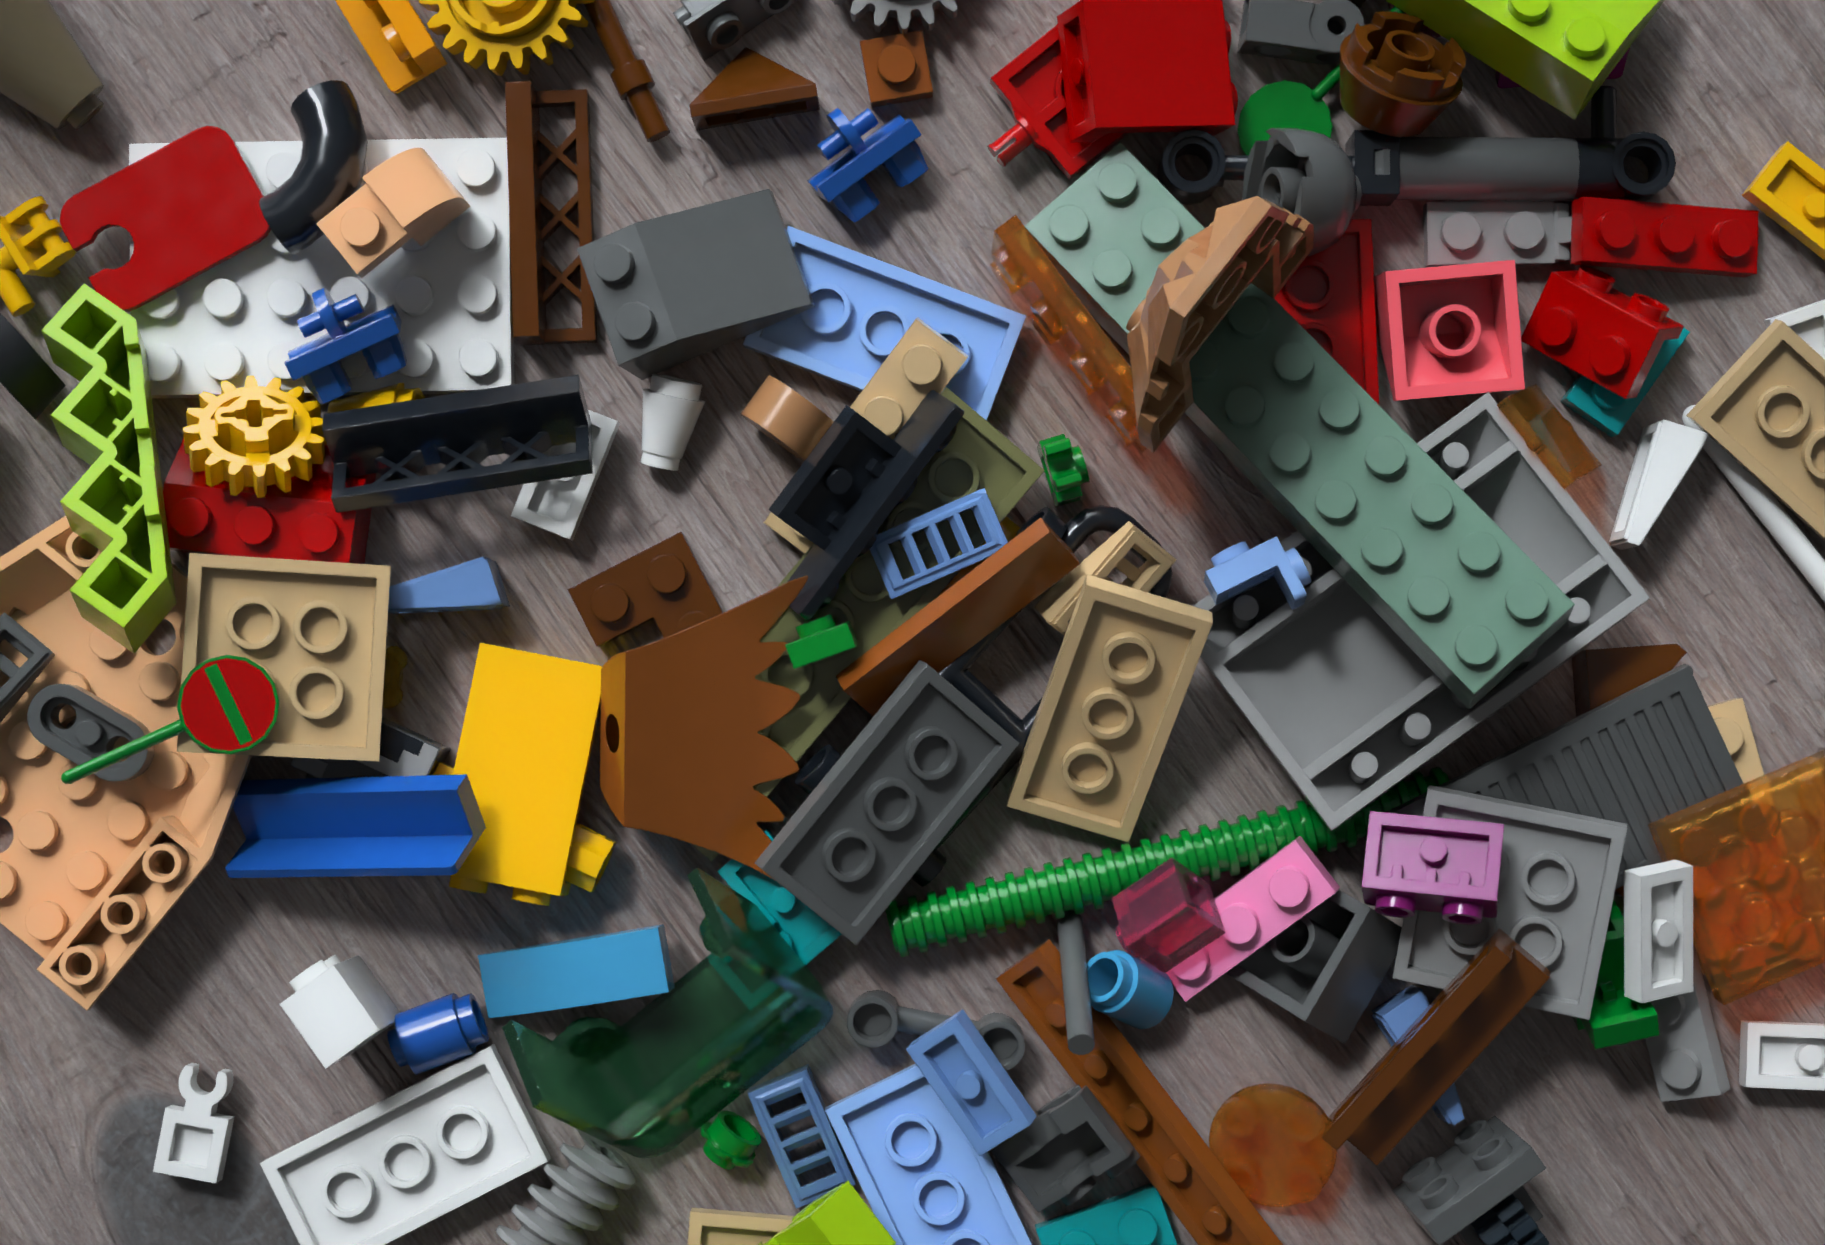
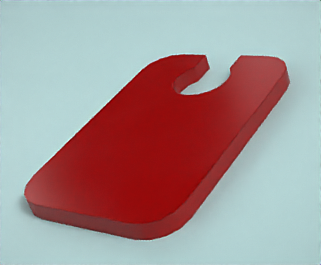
M215 126L198 128L73 195L65 202L60 213L62 230L71 247L76 252L94 243L98 234L110 227H122L132 236L134 251L130 260L125 265L116 269L105 268L88 277L96 292L125 312L138 309L260 243L271 231L260 208L259 200L264 195L235 141L226 131Z

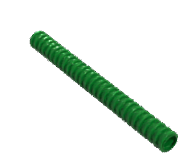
M1439 767L1431 768L1429 776L1425 777L1419 771L1415 772L1410 776L1409 781H1402L1378 800L1332 831L1329 830L1311 805H1306L1303 800L1295 802L1294 809L1287 810L1284 805L1276 806L1274 814L1268 815L1265 810H1260L1256 812V818L1250 820L1243 814L1237 816V823L1230 825L1226 819L1217 822V828L1209 829L1207 824L1199 825L1198 832L1190 834L1188 829L1179 830V837L1170 839L1166 833L1160 835L1159 842L1151 844L1150 840L1146 838L1140 840V847L1131 848L1129 843L1122 844L1120 847L1121 851L1112 853L1110 848H1105L1101 850V856L1092 858L1091 853L1082 854V861L1073 863L1071 857L1063 859V866L1055 868L1051 862L1043 864L1042 871L1034 872L1032 867L1024 868V875L1014 877L1013 872H1007L1004 874L1005 880L995 882L993 876L985 878L986 885L976 887L974 881L965 884V890L957 892L954 886L946 888L947 894L937 896L935 891L927 892V899L917 901L915 895L907 897L908 904L900 906L894 900L886 909L896 953L899 952L901 958L910 955L909 949L919 947L920 952L924 953L929 951L928 945L938 943L940 948L948 947V940L958 938L959 943H965L968 941L967 935L977 933L978 938L981 939L987 937V930L996 928L998 934L1007 932V925L1015 923L1018 929L1026 927V921L1035 919L1037 924H1042L1046 922L1045 916L1055 914L1057 920L1065 918V911L1074 909L1076 915L1083 914L1084 906L1092 904L1095 910L1104 908L1105 901L1113 900L1115 905L1123 904V897L1132 895L1136 901L1142 899L1143 892L1149 890L1156 896L1162 894V887L1171 885L1172 890L1176 891L1180 890L1182 882L1190 881L1192 886H1197L1201 884V878L1209 876L1212 881L1220 880L1221 873L1229 871L1232 877L1240 874V868L1248 866L1249 870L1253 871L1260 863L1265 862L1299 836L1303 838L1316 856L1318 855V849L1324 847L1329 853L1337 851L1338 844L1345 843L1348 848L1355 847L1357 839L1364 838L1367 841L1370 811L1387 812L1427 792L1429 785L1439 786L1449 781V778Z

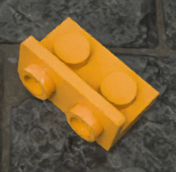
M335 0L392 93H400L448 64L409 0Z

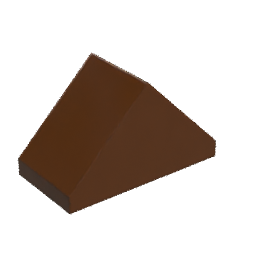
M1678 644L1582 650L1572 657L1576 717L1672 670L1687 652Z

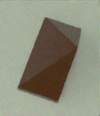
M747 47L689 104L696 131L820 110L816 83Z

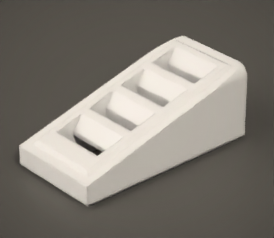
M1664 419L1643 428L1609 540L1611 542L1610 546L1624 550L1641 544L1702 450L1708 433Z

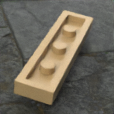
M917 317L850 408L893 440L925 396L931 390L941 394L969 356ZM772 512L763 522L804 554L814 544Z

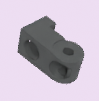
M1244 0L1237 53L1324 65L1336 64L1340 62V45L1342 41L1353 32L1357 23L1360 26H1364V18L1359 8L1348 0H1325L1320 4L1297 0Z

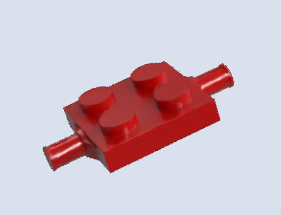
M1058 24L990 79L992 87L1010 107L1016 123L996 141L987 146L993 157L997 156V162L1003 167L1033 144L1036 148L1047 153L1070 181L1128 134L1108 133L1094 142H1070Z

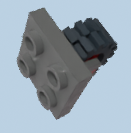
M1493 1116L1488 1121H1475L1463 1128L1454 1139L1455 1145L1435 1159L1428 1157L1412 1165L1402 1177L1403 1182L1392 1190L1406 1211L1437 1245H1442L1455 1234L1459 1236L1465 1245H1549V1241L1535 1223L1543 1215L1523 1187L1524 1184L1544 1171L1546 1167L1534 1149L1496 1116Z

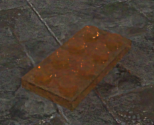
M1014 215L994 230L991 250L994 262L989 265L992 272L1010 295L1020 290L1030 303L1032 312L1028 314V318L1042 339L1049 346L1058 340L1070 356V363L1066 365V369L1078 387L1088 397L1095 391L1109 408V413L1104 416V419L1119 441L1125 447L1135 442L1143 453L1148 448L1140 443L1131 367L1018 217Z

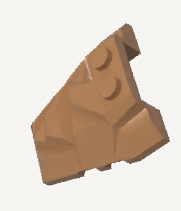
M1255 196L1216 208L1214 222L1189 237L1158 265L1152 285L1147 290L1146 298L1135 309L1126 326V329L1130 331L1127 335L1133 378L1137 428L1142 445L1154 453L1194 402L1189 361L1249 284L1252 283L1274 299L1311 252L1314 246V225L1298 214H1294L1266 199Z

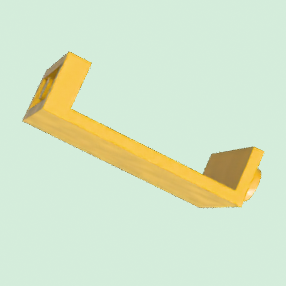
M480 643L453 775L467 774L486 828L459 871L450 876L449 887L487 894L488 884L495 883L513 887L511 899L544 906L550 905L551 895H569L571 883L566 882L565 877L601 704L602 666Z

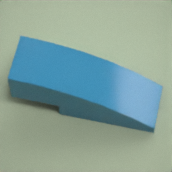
M664 924L478 955L488 1018L619 1001L667 993L675 988Z

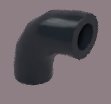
M330 80L318 83L306 89L294 100L291 106V113L299 127L302 139L300 161L288 180L259 200L261 211L270 229L284 248L294 255L313 244L324 234L316 223L355 193L363 180L368 140L358 103L349 85L343 81Z

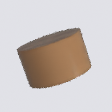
M770 375L767 376L740 413L743 418L763 434L802 461L807 459L834 422L803 396Z

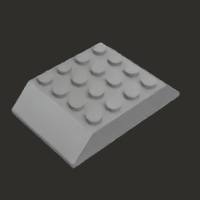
M1489 392L1417 444L1575 605L1568 622L1472 708L1468 709L1298 530L1280 543L1285 551L1294 547L1309 572L1311 583L1304 586L1307 593L1304 605L1292 610L1275 577L1215 605L1210 594L1194 605V607L1211 611L1213 616V624L1200 658L1330 831L1396 787L1581 652L1650 599L1649 595Z

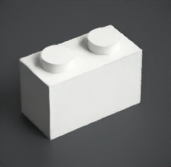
M336 955L331 956L325 961L320 960L289 982L295 993L280 1003L282 1009L325 1069L353 1054L395 1023V1015L400 1013L359 955L340 962Z

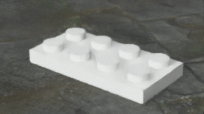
M492 1044L265 1159L260 1165L300 1245H385L548 1162L551 1157L495 1044Z

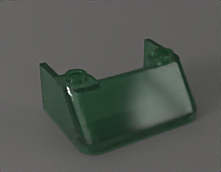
M699 868L694 869L687 876L706 915L700 924L699 935L705 948L711 954L675 982L674 989L659 995L622 1026L605 1018L583 1017L569 1024L565 1031L554 1040H550L513 1020H510L502 1027L533 1108L637 1158H653L674 1149L823 1030L833 1015L832 1005L822 985L758 906Z

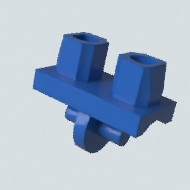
M836 108L827 115V119L835 132L820 142L817 147L827 161L845 148L848 151L807 181L818 197L827 202L831 201L850 221L857 222L880 204L863 178L882 164L896 186L902 188L928 170L921 150L915 142V139L920 137L921 133L910 118L905 121L901 115H897L862 140L861 136L879 124L871 110L867 108L849 121L843 112Z
M322 288L312 293L317 312L297 320V323L305 338L324 329L327 330L328 334L288 351L289 360L284 362L292 380L294 381L302 377L318 402L325 404L352 390L353 385L340 359L361 350L375 379L385 377L406 366L407 359L402 340L398 334L401 330L402 320L394 304L345 325L344 320L364 312L360 299L354 294L335 303L327 289Z

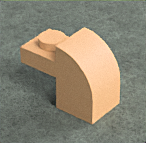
M412 148L389 158L364 175L362 178L366 184L316 224L356 274L363 278L411 238L420 246L424 245L471 206L423 148Z

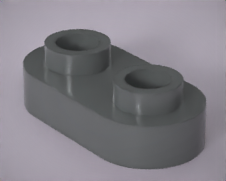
M54 684L43 688L32 699L27 713L28 725L33 736L43 745L77 765H81L114 750V744L120 737H125L131 742L150 733L148 728L137 719L84 688L71 684ZM67 704L71 705L76 711V721L68 729L63 727L59 721V712ZM155 746L93 774L107 781L135 779L149 768L154 757Z

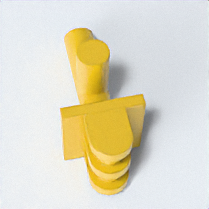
M42 196L27 200L5 217L0 216V239L5 245L0 249V297L13 317L20 316L35 306V302L15 270L19 268L23 275L53 278L60 273L58 268L77 253L69 242L64 243L59 233L62 231V226L59 221L48 218L45 213L48 204Z

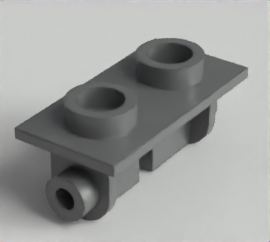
M680 0L682 7L674 11L673 14L685 33H689L701 58L705 61L720 50L734 45L741 36L771 16L788 9L795 0Z

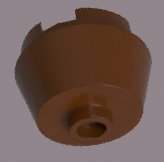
M1388 11L1374 13L1370 24L1360 26L1357 23L1353 32L1345 37L1340 45V103L1343 109L1359 124L1384 135L1411 137L1422 133L1462 91L1463 81L1461 75L1466 65V57L1460 45L1451 37L1450 41L1446 42L1444 46L1435 38L1420 32L1424 20L1418 17Z

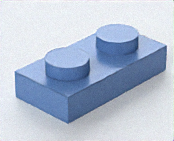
M963 1009L912 1041L906 1048L915 1064L979 1156L1030 1126L1037 1117Z

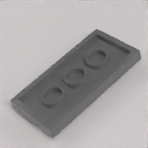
M919 660L755 861V864L852 943L857 945L1019 745V742L931 666Z

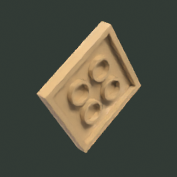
M189 553L181 685L190 671L205 660L223 655L245 657L263 667L275 683L279 699L277 720L267 737L250 750L234 753L233 755L379 762L391 566ZM186 731L178 735L177 752L224 754L210 752L193 742Z

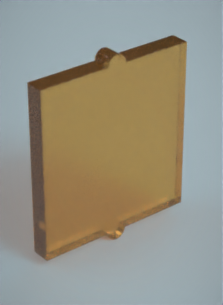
M1537 384L1516 392L1497 404L1499 409L1524 438L1528 448L1536 453L1564 489L1591 474L1602 465L1573 430L1572 424L1561 415Z

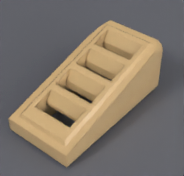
M1128 521L1085 558L1080 565L1055 584L1037 603L1035 608L1049 625L1065 636L1087 574L1114 582L1108 575L1116 567L1127 576L1120 583L1121 585L1149 593L1176 562V559ZM1131 548L1147 559L1139 568L1124 558Z

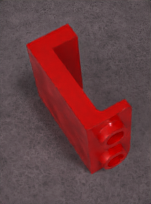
M1080 0L1057 16L1070 142H1094L1108 133L1183 132L1194 129L1205 131L1215 136L1236 125L1235 114L1238 107V94L1235 85L1231 82L1228 57L1232 36L1229 23L1224 19L1223 0Z

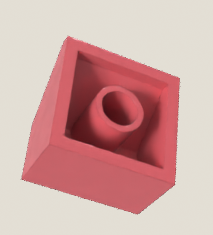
M1515 260L1385 271L1374 277L1379 343L1394 401L1525 389Z

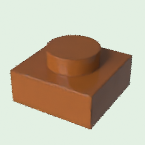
M922 30L860 41L871 108L933 97Z

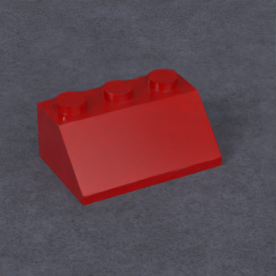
M183 438L164 481L163 488L170 550L187 553L365 564L372 507L336 513L331 499L334 463L327 445H324L325 461L323 464H312L313 477L309 481L293 476L291 477V491L285 493L276 484L267 486L265 497L258 498L254 492V487L244 486L237 496L230 495L228 481L224 480L213 487L206 484L205 471L193 472L191 470L189 454L185 453ZM376 473L352 477L351 487L374 483Z

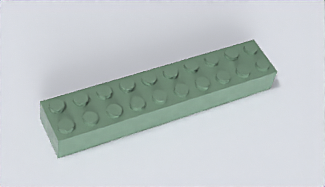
M1121 142L1024 226L1031 253L1128 354L1127 335L1130 331L1126 329L1127 323L1138 305L1146 298L1147 290L1152 285L1158 265L1189 237L1205 229ZM1250 283L1189 361L1194 402L1185 414L1468 709L1472 708L1568 622L1575 604L1275 299Z

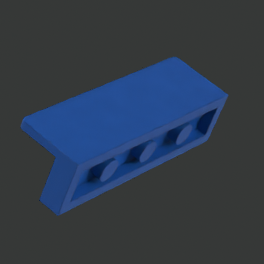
M467 774L242 780L233 809L246 840L227 864L225 870L229 878L454 875L461 868L486 826Z

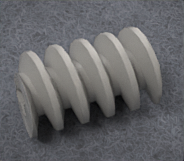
M575 1127L585 1142L583 1148L580 1149L562 1143L559 1149L568 1161L569 1166L563 1169L547 1163L543 1169L553 1183L551 1189L548 1190L535 1184H530L527 1190L536 1202L537 1207L531 1210L515 1204L511 1210L521 1224L520 1229L516 1231L499 1225L495 1231L506 1245H587L588 1238L583 1229L596 1231L604 1223V1218L599 1208L611 1211L619 1205L620 1198L614 1187L628 1190L634 1186L636 1178L631 1168L610 1145L589 1131Z

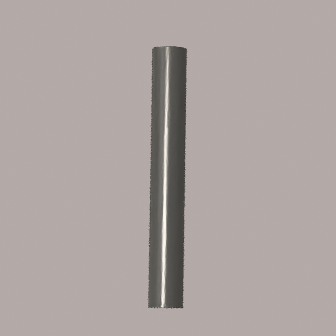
M1068 910L1065 911V918L1057 920L1068 1048L1072 1053L1085 1055L1094 1049L1095 1041L1083 922L1080 914L1076 915L1075 911Z

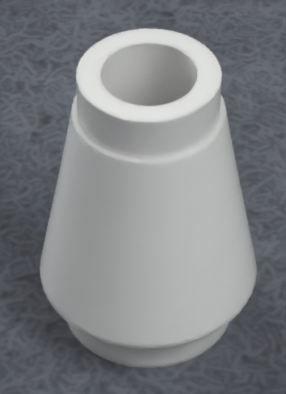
M652 374L650 388H643L642 464L678 471L680 459L683 457L705 404V401L699 399L702 384L672 376Z

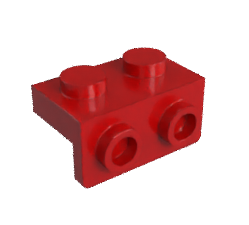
M1580 265L1578 270L1551 272L1523 332L1521 341L1624 399L1637 398L1664 340L1678 339L1684 326L1667 317L1669 308L1660 301L1638 293H1634L1632 297H1629L1612 288L1615 279L1599 269Z

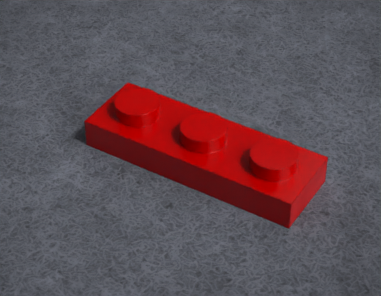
M1581 197L1572 201L1571 264L1748 277L1757 274L1759 211Z

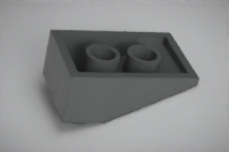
M770 189L637 222L577 248L617 363L620 367L641 380L815 307L774 194Z

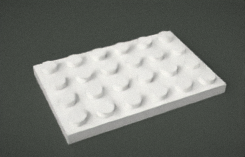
M507 138L368 140L363 176L384 161L403 151L412 148H423L471 207L424 245L420 246L411 238L363 278L356 274L325 234L313 244L294 255L284 248L271 230L269 235L260 243L138 309L130 311V315L137 320L146 350L151 397L199 398V394L203 391L219 396L221 395L222 381H229L237 389L245 387L247 376H254L258 386L267 387L274 377L280 378L281 391L287 393L291 389L300 386L304 388V396H314L302 377L294 381L292 380L284 362L289 360L288 351L328 334L327 330L324 329L305 338L297 323V320L317 312L312 293L322 288L327 289L335 303L354 294L360 299L364 312L344 320L345 325L394 304L402 320L401 330L398 334L402 340L407 359L406 366L385 377L375 379L361 350L340 359L353 385L352 390L344 395H357L398 383H404L405 389L419 388L423 394H454L514 385ZM302 141L235 142L264 196L276 190L288 180L300 161ZM170 143L129 144V165ZM362 180V183L358 189H360L363 185L366 184L364 180ZM129 233L131 258L134 251V242Z

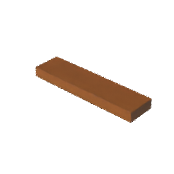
M1039 518L836 675V678L843 691L874 716L919 660L927 663L939 673L1080 565V562L1066 543L1042 518Z

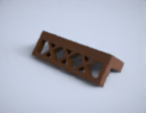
M531 81L505 82L513 337L521 345L598 343L596 301L580 256L578 255L562 273L544 258V242L561 224L579 239L580 247L594 241L589 92L587 89L536 91ZM575 106L576 129L557 148L540 133L539 108ZM541 144L551 153L542 165ZM575 145L577 166L565 156ZM559 162L577 177L578 185L576 194L560 211L542 195V180ZM543 206L554 216L544 228ZM577 207L579 228L568 219ZM545 269L556 278L546 291ZM579 270L581 273V291L569 281ZM565 286L582 303V328L547 329L546 305Z
M1499 928L1329 1115L1322 1139L1336 1151L1348 1140L1375 1165H1378L1547 982L1551 971Z

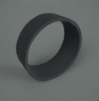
M0 313V383L36 420L66 385Z

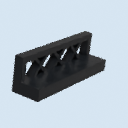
M579 375L323 414L322 432L334 463L331 499L336 513L593 473L592 423ZM576 443L575 453L555 456L543 454L552 446ZM505 453L510 456L501 464L490 466L480 464L491 455ZM439 463L446 465L437 474L426 476L416 474L426 465ZM374 473L382 475L372 484L351 487L352 477Z

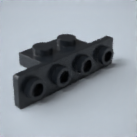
M931 390L893 440L847 405L768 509L815 544L787 581L789 582L806 575L809 577L800 593L789 605L797 614L806 620H810L818 609L825 607L831 602L838 591L840 579L855 559L864 555L873 546L878 536L879 527L893 508L904 502L912 494L917 484V476L932 456L943 450L954 437L956 424L964 414V410L936 391Z

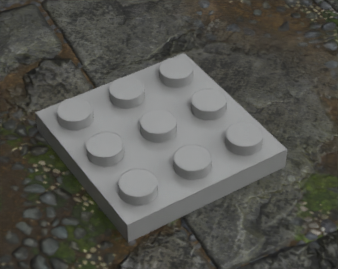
M1429 785L1423 816L1504 824L1497 918L1483 917L1480 924L1464 925L1444 920L1442 913L1415 910L1413 917L1403 918L1392 978L1445 989L1500 928L1551 971L1547 982L1524 1006L1589 1020L1627 833V824Z

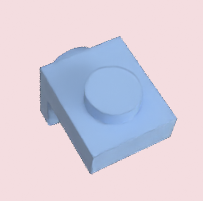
M1277 536L1252 549H1249L1246 541L1232 545L1211 558L1214 567L1205 571L1204 583L1215 605L1275 577L1290 608L1293 610L1304 605L1307 598L1304 586L1311 583L1309 572L1298 551L1294 547L1285 551Z

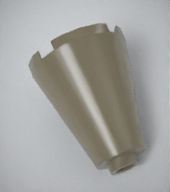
M0 0V93L56 129H61L68 123L76 130L80 129L103 107L104 103L97 96L102 91L104 85L49 0Z

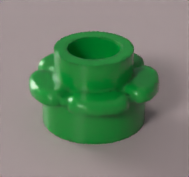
M723 1110L719 1112L712 1123L704 1122L700 1130L702 1137L707 1139L703 1145V1151L716 1165L732 1170L736 1166L745 1168L753 1164V1159L756 1156L755 1150L761 1143V1136L757 1129L742 1116Z

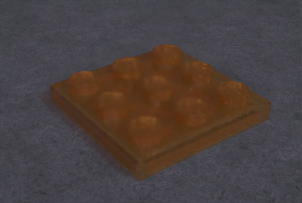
M1825 749L1648 824L1662 862L1676 859L1693 865V943L1715 1000L1726 1005L1825 963Z

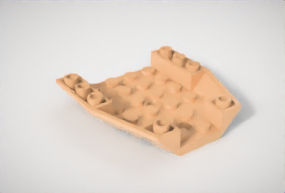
M66 516L0 557V616L5 612L55 654L53 659L0 723V817L6 819L13 829L11 845L7 850L0 853V923L45 959L37 968L41 974L85 1010H90L213 859L252 755L177 752V735L155 745L154 757L149 768L135 779L107 781L91 774L72 784L62 782L61 775L78 765L43 745L33 736L27 721L28 708L32 699L40 690L47 686L71 684L84 688L137 719L148 728L150 733L179 720L177 703L182 676L188 575L172 563L176 605L164 619L168 620L175 629L176 639L173 647L165 654L156 655L147 648L144 641L139 649L132 653L80 615L70 589L102 551L73 532ZM5 639L0 643V652L19 668L28 660L27 657ZM0 671V686L2 687L10 678ZM69 704L65 705L59 712V721L65 728L70 721L76 718V711ZM120 737L115 742L114 749L130 741L125 737Z

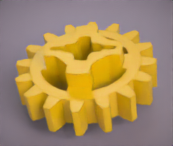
M247 376L245 387L237 389L229 381H222L221 395L215 396L203 391L199 394L200 408H188L186 411L187 426L183 427L185 453L189 454L191 470L193 472L205 471L206 484L210 487L218 485L224 480L228 481L230 495L237 496L244 486L254 487L257 497L262 498L266 495L267 486L274 484L287 493L291 491V477L296 476L309 481L313 477L312 464H323L325 461L324 445H327L322 432L323 418H321L320 403L317 400L305 402L304 388L300 386L291 389L287 393L281 391L280 378L274 377L267 387L258 386L254 376Z

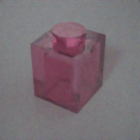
M1172 857L1112 898L1119 925L1116 927V935L1124 950L1136 958L1144 959L1163 973L1171 970L1225 934L1210 884Z

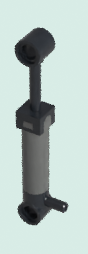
M1600 86L1591 98V138L1394 137L1373 130H1354L1345 144V153L1352 163L1354 173L1361 184L1362 196L1359 206H1390L1394 200L1573 201L1581 197L1646 202L1668 185L1674 176L1676 166L1674 151L1668 142L1657 134L1643 131L1630 134L1626 138H1617V90L1613 86ZM1195 129L1183 131L1173 137L1164 149L1157 172L1158 181L1181 204L1192 205L1201 203L1212 195L1216 187H1223L1224 180L1244 181V171L1249 155H1225L1224 149L1217 138L1208 132ZM1182 155H1196L1206 164L1208 175L1199 181L1185 180L1176 171L1175 160ZM1624 157H1637L1644 162L1649 174L1647 183H1637L1628 178L1623 167Z

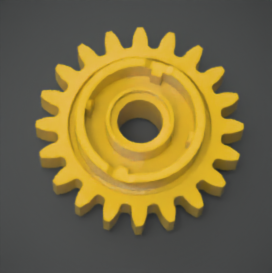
M419 0V3L429 11L438 12L428 21L427 26L436 35L447 34L442 44L446 50L452 55H457L464 51V62L475 70L483 64L487 57L489 69L497 76H502L510 58L515 68L523 75L529 74L531 54L535 53L544 63L550 66L553 64V55L549 47L551 43L557 42L571 50L574 44L570 36L565 32V28L567 25L587 27L589 23L575 9L576 5L591 3L595 0Z

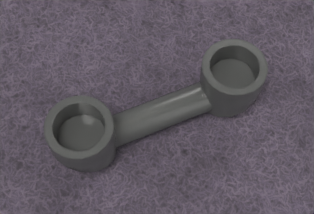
M872 990L859 995L851 1004L847 1015V1029L850 1036L858 1044L874 1048L887 1044L894 1037L896 1031L921 1036L951 1016L902 1007L898 1005L896 998L890 993L882 990ZM994 1012L984 1015L979 1021L971 1020L1005 1071L1012 1069L1021 1061L1025 1050V1039L1021 1027L1013 1018L1003 1013Z

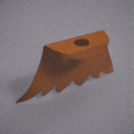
M807 575L786 582L752 600L650 644L618 653L609 658L602 666L600 788L608 806L623 827L666 835L715 851L770 877L755 864V861L772 842L757 825V822L783 821L784 815L769 798L753 789V786L789 776L797 772L799 766L793 757L782 747L766 736L758 734V731L769 727L785 716L798 703L800 695L787 687L757 680L755 676L770 667L786 650V642H760V639L771 629L795 600L809 578Z

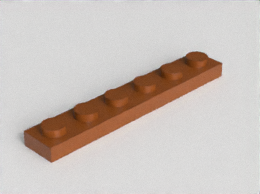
M1050 939L1007 968L996 978L1076 1085H1079L1081 1088L1087 1085L1140 1154L1136 1164L1198 1245H1283L1108 1015L1095 1010L1091 1006L1095 1041L1094 1049L1085 1055H1077L1069 1050L1060 952Z

